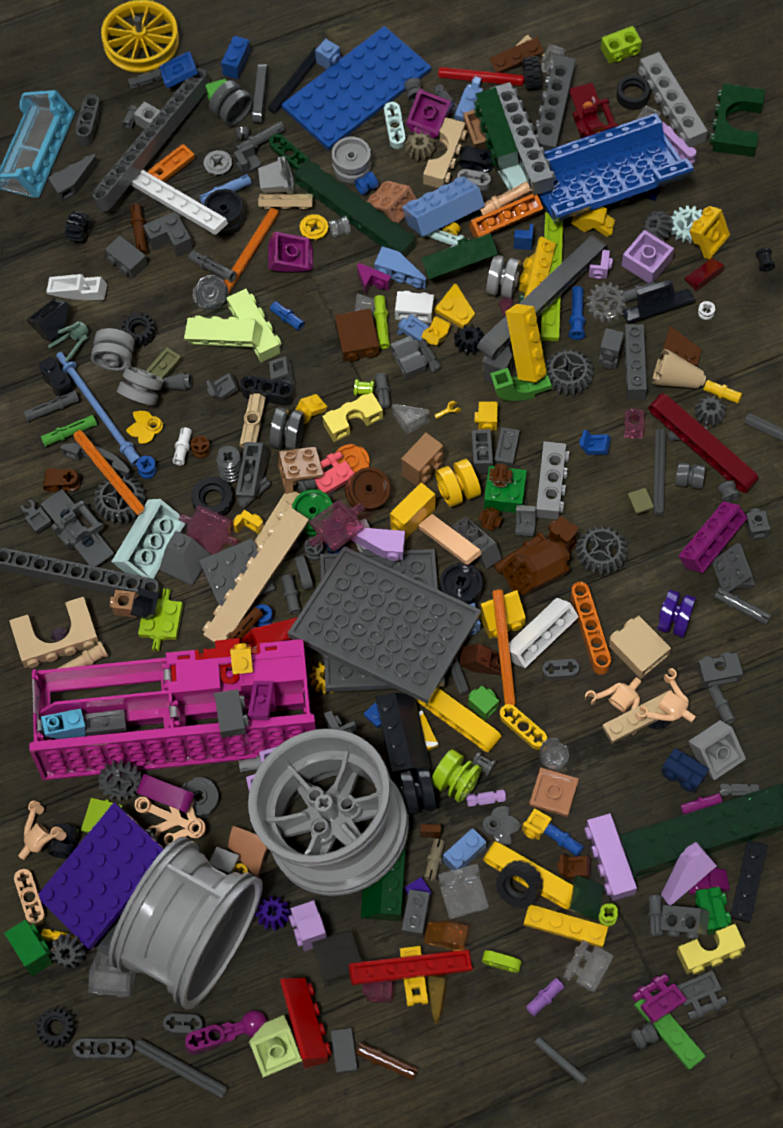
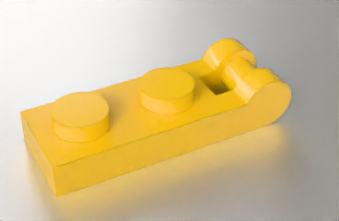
M420 946L400 948L401 957L421 955ZM425 977L404 979L407 1007L414 1006L415 1003L428 1004ZM420 989V994L412 995V990Z

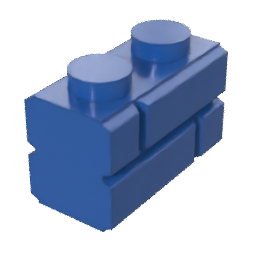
M233 36L231 44L221 62L223 75L239 79L251 53L250 41L248 39Z

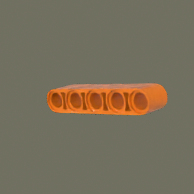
M577 582L572 586L571 601L574 610L579 616L577 620L592 669L596 674L604 675L610 669L611 657L589 587L584 582ZM581 591L584 595L579 596L576 592ZM581 609H588L590 612L583 613ZM593 626L595 629L588 630L586 627ZM598 643L601 647L595 648L592 644ZM604 661L606 665L601 666L597 662Z

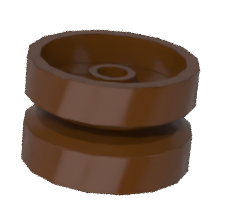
M362 468L352 474L346 481L345 497L348 503L356 510L364 512L374 510L385 503L389 497V480L377 468Z

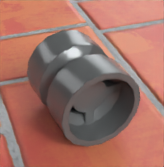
M678 462L675 486L686 487L690 485L691 488L702 489L705 465L694 464L690 466L689 463Z

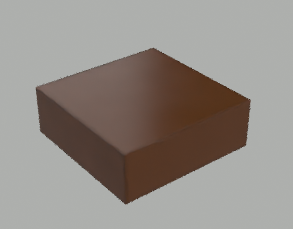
M422 824L420 826V838H441V825Z

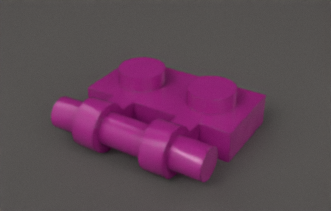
M666 974L660 977L656 976L651 980L650 984L645 987L641 986L631 996L634 1002H638L641 999L645 1001L640 1008L652 1024H655L687 1001L675 984L669 987L665 985L669 981ZM654 990H659L660 993L654 997L650 994Z

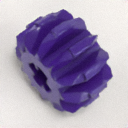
M271 895L270 901L267 902L263 898V905L258 904L257 909L259 911L255 915L257 918H260L258 924H264L265 930L272 926L273 931H276L277 925L283 928V922H289V917L286 915L290 914V909H287V902L281 903V897L274 901ZM273 910L274 913H275V911H276V914H277V915L272 916V914H271V916H270V913H269V912Z

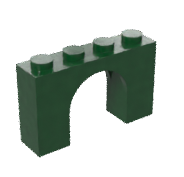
M723 83V88L718 90L717 96L720 104H716L714 114L718 115V118L713 120L712 129H715V133H711L710 144H713L712 151L748 157L755 156L758 133L738 130L727 122L726 117L737 111L761 114L765 89Z

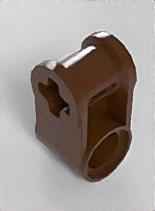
M48 468L45 470L43 489L47 492H58L61 489L64 492H75L81 486L78 475L73 469Z

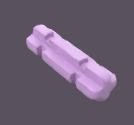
M497 790L496 793L494 791L478 793L476 796L475 794L467 795L466 799L468 806H476L478 803L483 805L495 803V801H506V794L504 790Z

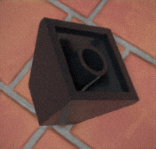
M52 299L27 318L26 321L43 339L53 341L60 336L58 331L65 327L68 303Z

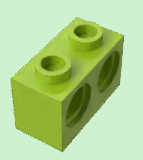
M633 26L601 38V50L609 64L619 62L626 57L635 56L641 52L642 41Z

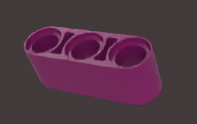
M143 774L136 793L185 813H188L195 794L146 774Z

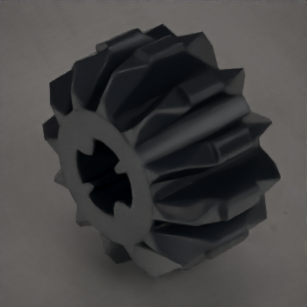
M72 211L71 215L68 216L65 226L67 239L83 242L87 238L89 228L91 227V220L88 214Z
M464 324L463 329L458 327L457 333L454 334V345L458 347L459 353L465 351V355L468 352L474 355L475 350L480 352L477 346L484 337V333L480 332V327L474 328L473 324L467 327Z

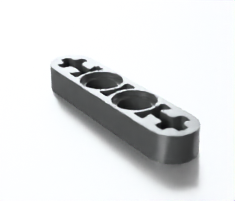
M258 64L253 104V123H262L268 76L267 64Z

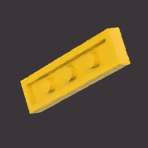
M534 905L528 907L523 924L527 927L603 948L608 926Z

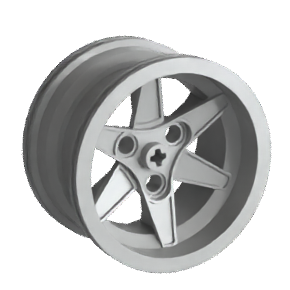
M318 729L299 734L275 748L262 762L253 778L248 799L249 816L252 826L262 843L273 854L277 865L285 876L298 887L311 893L325 896H341L358 892L380 880L390 871L400 857L409 829L407 807L397 786L390 779L388 770L380 755L361 737L336 729ZM337 776L335 783L327 792L313 785L325 778ZM358 776L368 779L377 789V792L369 796L357 799L351 796ZM301 795L309 808L300 813L286 816L292 803ZM352 805L350 809H346L347 806ZM374 818L368 828L360 834L354 823ZM325 828L324 831L318 833L320 829ZM311 832L312 839L304 854L293 850L286 844L284 839ZM336 838L345 845L344 848L329 853Z

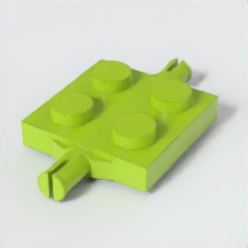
M165 588L162 592V598L157 601L155 615L149 620L141 618L138 632L139 637L153 640L151 650L155 652L160 651L161 641L177 640L184 606L183 602L170 601L171 590H166Z

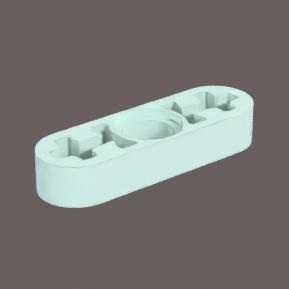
M388 102L384 106V115L391 147L400 149L405 145V133L400 106L396 102ZM390 109H393V111H394V116H392V117H391V111H390ZM396 122L399 124V127L392 128L390 124ZM395 134H398L400 141L396 142Z

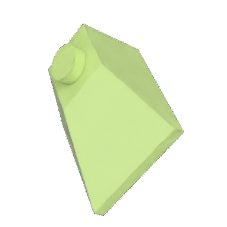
M284 1015L264 1023L249 1041L263 1077L302 1061Z

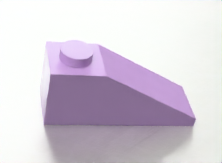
M347 526L348 539L390 561L403 560L405 531Z
M696 842L688 846L679 856L661 893L670 906L716 867V864Z

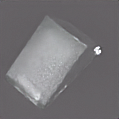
M398 404L392 405V416L406 434L429 422V410Z

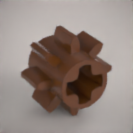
M496 464L494 469L490 468L489 481H493L492 484L496 487H506L507 483L512 481V470H509V467L505 464Z
M487 507L486 511L482 510L480 512L478 520L482 521L481 526L483 528L495 530V527L501 526L503 517L499 516L500 511L498 509Z

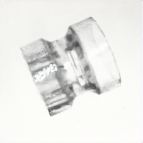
M343 216L339 220H329V227L333 238L339 237L343 233H351L347 216Z

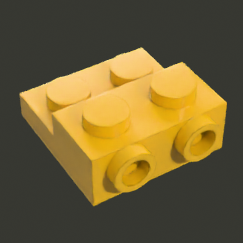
M712 206L706 207L703 210L702 216L692 223L693 226L689 230L693 243L700 245L703 256L706 259H711L730 236L722 210Z

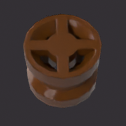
M196 436L191 441L192 453L198 459L206 458L210 454V444L206 437Z

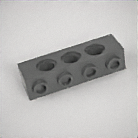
M626 324L624 329L626 400H645L647 387L644 324Z

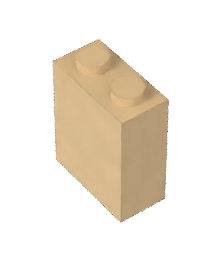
M640 616L635 619L631 618L625 623L621 631L617 630L610 636L609 647L640 679L670 655L671 647Z

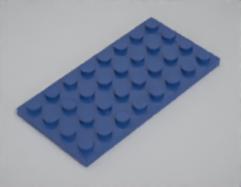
M383 26L340 59L337 64L332 65L282 104V109L329 151L339 140L346 138L381 111L388 102H392L406 91L404 83L411 78L422 79L431 72V66L388 28Z

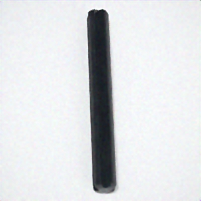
M316 47L311 50L268 105L269 112L275 114L314 65L316 62Z

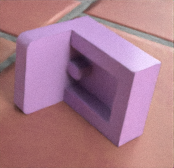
M602 250L601 265H590L589 277L607 279L608 269L612 268V258H609L610 251Z

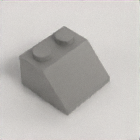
M720 720L688 741L699 763L709 768L708 774L713 780H716L746 759L733 728Z

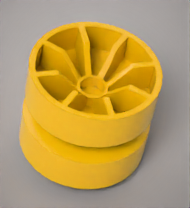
M466 458L453 464L454 472L449 466L435 471L438 489L449 507L462 503L463 495L468 500L481 495V488L476 473Z

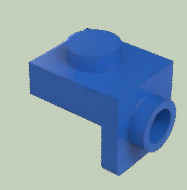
M583 430L579 441L580 447L587 455L608 454L611 437L608 434L591 435L588 430Z

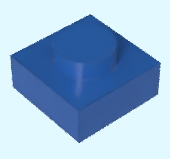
M375 702L364 713V717L379 729L381 725Z

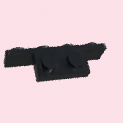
M667 280L636 290L638 305L624 309L621 312L627 323H631L695 302V297L689 289L674 293L673 282Z

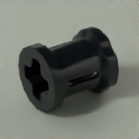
M770 248L759 249L755 254L759 259L760 271L767 272L775 268Z

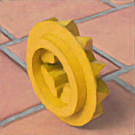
M316 214L306 216L300 223L302 236L314 239L315 241L318 238H323L328 232L327 220ZM317 223V229L311 232V227L316 226Z

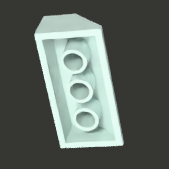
M150 499L146 502L144 506L145 511L138 516L113 558L112 563L123 572L153 579L160 568L166 545L174 532H181L187 522L161 499Z

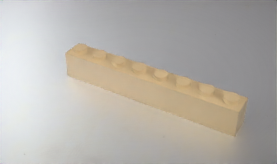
M291 507L287 511L283 510L278 517L280 522L277 526L273 525L267 534L269 536L267 541L260 543L256 550L259 552L257 556L250 558L246 564L248 569L244 574H239L235 581L237 585L233 590L229 589L224 597L226 601L223 606L219 605L213 613L215 617L212 622L208 621L202 629L204 631V638L215 644L216 640H225L227 634L239 625L308 525V518Z

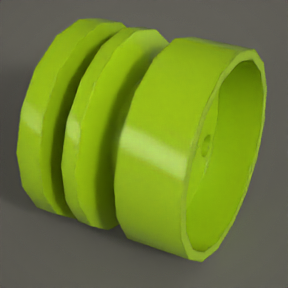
M452 749L439 763L431 778L432 786L441 792L450 786L448 796L452 798L455 795L454 800L460 803L474 789L482 768L477 764L473 766V762L470 760L462 766L464 756Z

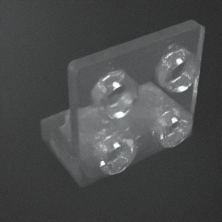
M478 864L438 875V883L450 919L488 909L489 906L480 880Z

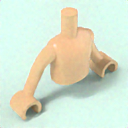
M670 668L668 670L669 674L673 677L664 675V680L671 684L675 694L669 690L658 706L667 714L648 712L646 707L641 706L640 711L644 715L636 712L635 717L637 720L643 721L646 718L675 721L684 717L691 723L694 721L696 716L687 710L689 700L681 692L675 681L677 672L674 669Z
M635 677L629 686L619 682L597 694L594 691H588L585 694V700L589 696L593 697L594 699L591 701V705H593L597 699L614 693L609 698V702L622 712H626L629 706L632 705V710L638 707L640 703V697L635 690L641 684V680Z
M31 801L28 806L30 814L24 829L25 847L18 855L23 860L27 858L31 851L40 852L45 843L52 838L60 841L66 838V833L60 827H53L51 832H49L43 825L36 823L32 828L35 815H40L44 811V807L37 801Z

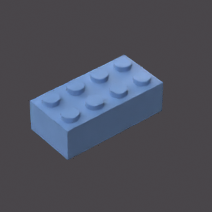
M459 177L448 185H442L433 192L425 193L423 197L417 200L409 201L406 205L402 206L408 226L423 237L485 205L480 188L467 178Z

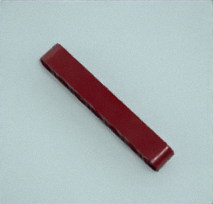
M661 393L648 406L653 416L725 479L734 481L739 491L747 493L758 481V475L669 396Z

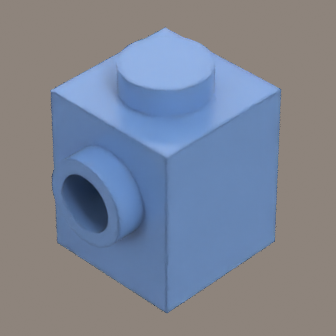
M327 39L315 50L316 63L326 69L337 64L341 58L340 47Z

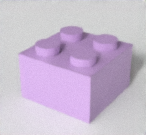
M643 230L623 254L622 267L650 283L655 281L672 261L674 248L646 230Z

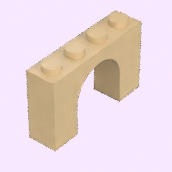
M84 597L65 602L71 619V629L64 639L56 643L40 641L35 636L28 615L9 620L24 668H34L40 663L52 662L57 660L58 657L71 656L77 651L89 650L97 645L98 639Z

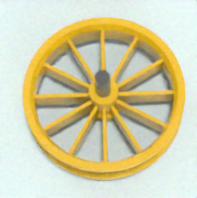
M134 0L121 4L108 14L102 25L101 35L107 57L114 65L126 71L142 73L158 69L160 65L172 59L178 48L179 35L174 16L166 7L153 1ZM145 13L142 24L140 17L134 16V14ZM149 14L156 15L157 17L146 26ZM132 15L135 26L132 27L123 18ZM163 20H165L168 23L167 25L156 27ZM116 23H118L126 30L116 29L113 27ZM172 31V37L160 35ZM109 35L121 37L108 41ZM154 42L168 44V46L163 50ZM124 45L117 53L112 49ZM134 47L131 59L123 57ZM146 47H151L158 54L149 57ZM139 48L144 49L145 59H136Z

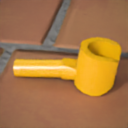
M449 402L445 410L435 414L436 419L450 412L459 413L461 408L453 409L454 405L458 404V402Z

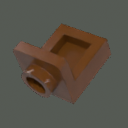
M564 854L560 855V861L557 864L560 875L567 880L590 877L589 856L567 857Z

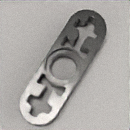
M79 1039L73 1045V1052L81 1060H127L133 1056L134 1046L128 1039ZM82 1044H85L86 1048H93L92 1044H94L95 1054L92 1055L91 1050H85L84 1054H81L78 1048H81ZM101 1044L109 1045V1052L105 1055L98 1053V1047ZM112 1044H115L116 1048H123V1045L126 1044L130 1050H127L126 1054H122L120 1050H115L116 1054L113 1055L114 1048Z

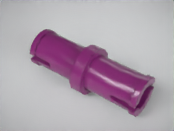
M718 792L704 798L701 796L697 797V800L680 804V807L685 817L700 811L702 813L706 812V809L723 805V802Z

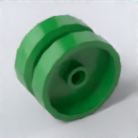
M310 489L304 491L295 498L292 504V509L309 519L308 525L302 532V534L308 537L323 536L322 524L328 519H336L331 499L320 490Z

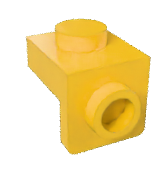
M436 316L433 318L431 326L423 331L421 338L425 339L429 344L438 345L446 340L451 323Z
M315 394L300 399L295 410L305 412V424H307L312 416L325 412L327 405Z
M246 510L241 515L238 514L233 521L236 533H239L246 526L259 534L264 527L263 520L258 515H252Z
M246 643L235 644V648L230 650L232 673H252L251 646L247 647Z
M534 808L527 821L523 823L522 831H524L528 838L540 840L552 818Z

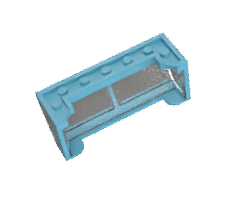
M56 90L23 93L19 106L24 115L0 168L1 190L33 198L40 196L75 114V111Z

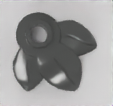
M506 806L495 808L491 816L486 817L482 822L484 833L493 836L496 842L502 845H510L512 841L510 834L517 832L521 828V823L516 818L509 816V807ZM490 823H493L495 828L491 827Z

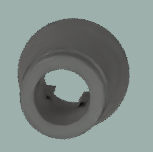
M184 372L165 377L164 386L169 389L187 391L189 388H192V376Z

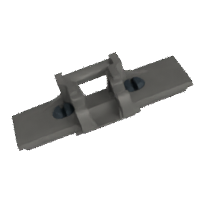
M61 489L41 503V506L56 523L51 526L53 531L69 550L75 548L88 565L97 567L114 555L113 551L98 534L104 525L97 521L86 507L84 501L74 504L63 489ZM82 513L92 527L88 529L85 526L83 527L77 520V517Z

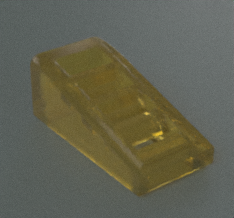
M429 976L428 984L432 1019L435 1024H438L445 980L444 978Z

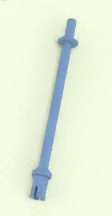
M59 352L56 357L64 366L62 370L71 376L120 444L121 454L127 457L132 466H136L140 456L135 451L133 443L127 442L75 371L77 364L75 362H65V355L63 352Z

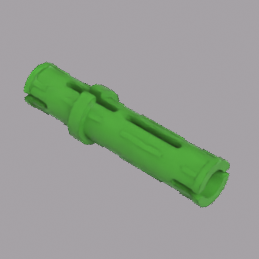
M90 415L65 427H57L55 431L42 435L41 439L44 446L47 447L55 442L65 441V438L72 436L78 430L84 431L97 426L93 415Z

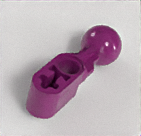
M252 1010L242 1017L241 1022L212 1025L190 1032L185 1039V1049L189 1054L196 1055L233 1041L236 1036L244 1033L249 1037H253L262 1025L267 1022V1019L262 1012ZM216 1032L220 1035V1039L212 1041L209 1038V1034ZM203 1035L205 1036L206 1044H204V1040L202 1041ZM192 1039H194L195 1042H198L197 1047H194V1045L191 1044Z

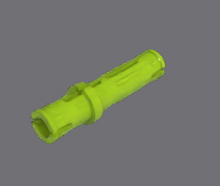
M378 295L374 297V318H376L379 349H387L390 347L387 324L388 311L386 310L385 296Z

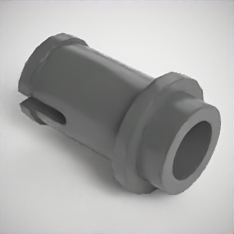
M131 105L127 108V114L122 121V125L125 128L132 129L135 122L134 113L138 107Z

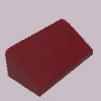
M711 258L686 276L684 280L695 291H698L721 274L724 270V265Z

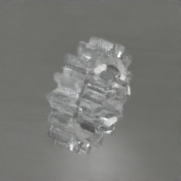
M602 282V287L595 285L596 290H590L592 296H587L588 301H590L586 303L587 307L590 308L588 310L589 313L594 314V319L600 317L601 322L605 318H607L608 322H611V317L617 320L618 313L623 315L621 308H626V304L623 303L627 301L626 297L623 296L624 291H619V285L613 287L612 282L608 286H606L605 282ZM608 299V300H609V301H608V304L605 305V304H604V303H605V300ZM596 308L602 309L604 313L598 311Z

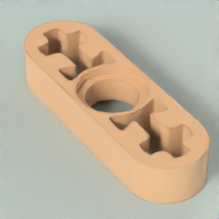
M20 869L15 873L14 881L26 919L30 924L33 923L34 926H40L44 923L46 915L34 878L29 870ZM22 875L29 877L26 879L27 888L24 887L22 881H19L22 879ZM32 892L35 894L34 901L29 903L24 901L25 895ZM32 907H35L36 912L41 914L38 916V920L31 918L33 917Z

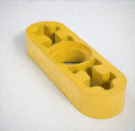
M511 704L504 705L501 708V721L528 745L536 750L543 749L546 746V733ZM505 711L508 713L512 711V717L508 716L506 718ZM522 722L527 723L529 729L527 731H520L518 725ZM534 736H535L536 738H539V737L541 736V737H542V740H541L542 743L539 742V741H538L537 743H535V742H534V740H535Z

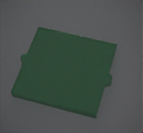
M578 875L575 876L569 910L580 914L581 917L598 920L604 886L593 882L592 879H585Z

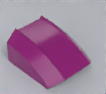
M419 89L406 124L413 133L420 134L423 131L424 135L429 133L430 138H435L440 133L445 117L448 118L454 102Z
M274 231L268 245V268L270 270L286 272L311 270L313 268V248L310 239Z

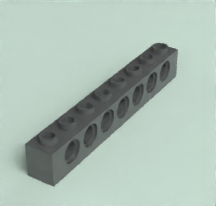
M510 82L495 86L518 149V161L533 195L554 190V182L556 181L554 171H550L549 160L544 158V149L539 147L538 136L533 134V125L528 123V114L526 111L523 112V104L521 100H518L516 88L513 89Z

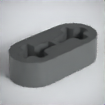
M304 555L294 557L303 590L313 588Z
M574 659L550 660L544 663L542 674L547 680L572 679L579 674L580 666ZM569 665H572V668H575L573 669V672H569ZM549 667H552V669L554 670L553 674H550V672L547 671Z
M172 1013L164 1018L163 1026L170 1034L188 1035L190 1032L202 1029L203 1022L197 1015ZM175 1019L176 1023H182V1025H175L174 1029H171L168 1023ZM193 1020H196L199 1026H196L195 1030H191V1027L185 1024H192Z

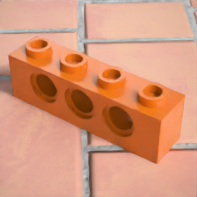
M531 194L471 220L468 226L474 238L486 233L493 234L539 214L543 210V206L538 195Z

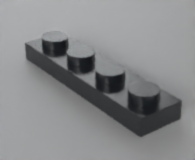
M747 840L730 914L733 920L749 924L751 922L767 845Z

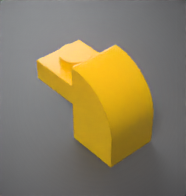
M601 206L595 210L573 216L571 224L583 232L594 228L608 237L612 235L615 220L607 215V209Z

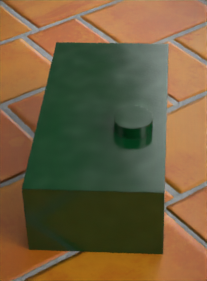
M486 233L469 240L467 237L459 239L456 245L420 257L427 278L431 279L497 255L491 233Z

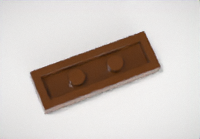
M535 37L491 57L490 61L495 73H503L521 65L524 57H539L545 53L538 37Z

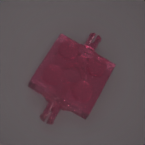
M340 499L309 521L310 526L317 533L316 536L308 540L309 544L314 547L323 541L333 551L337 550L364 530V526L356 516L365 510L364 506L359 503L351 509L345 506Z
M201 505L197 506L191 518L183 513L178 518L179 521L188 524L185 535L193 538L212 554L220 552L225 543L235 546L239 542L238 539L229 536L233 520Z

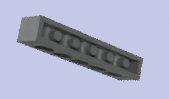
M555 55L554 61L550 62L549 72L551 74L547 76L545 87L548 88L547 91H543L542 101H544V105H540L539 109L541 119L537 120L535 130L538 131L539 147H543L544 151L558 146L569 97V89L571 88L575 70V58Z

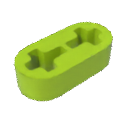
M484 951L482 963L513 973H519L522 961L517 958L493 951Z

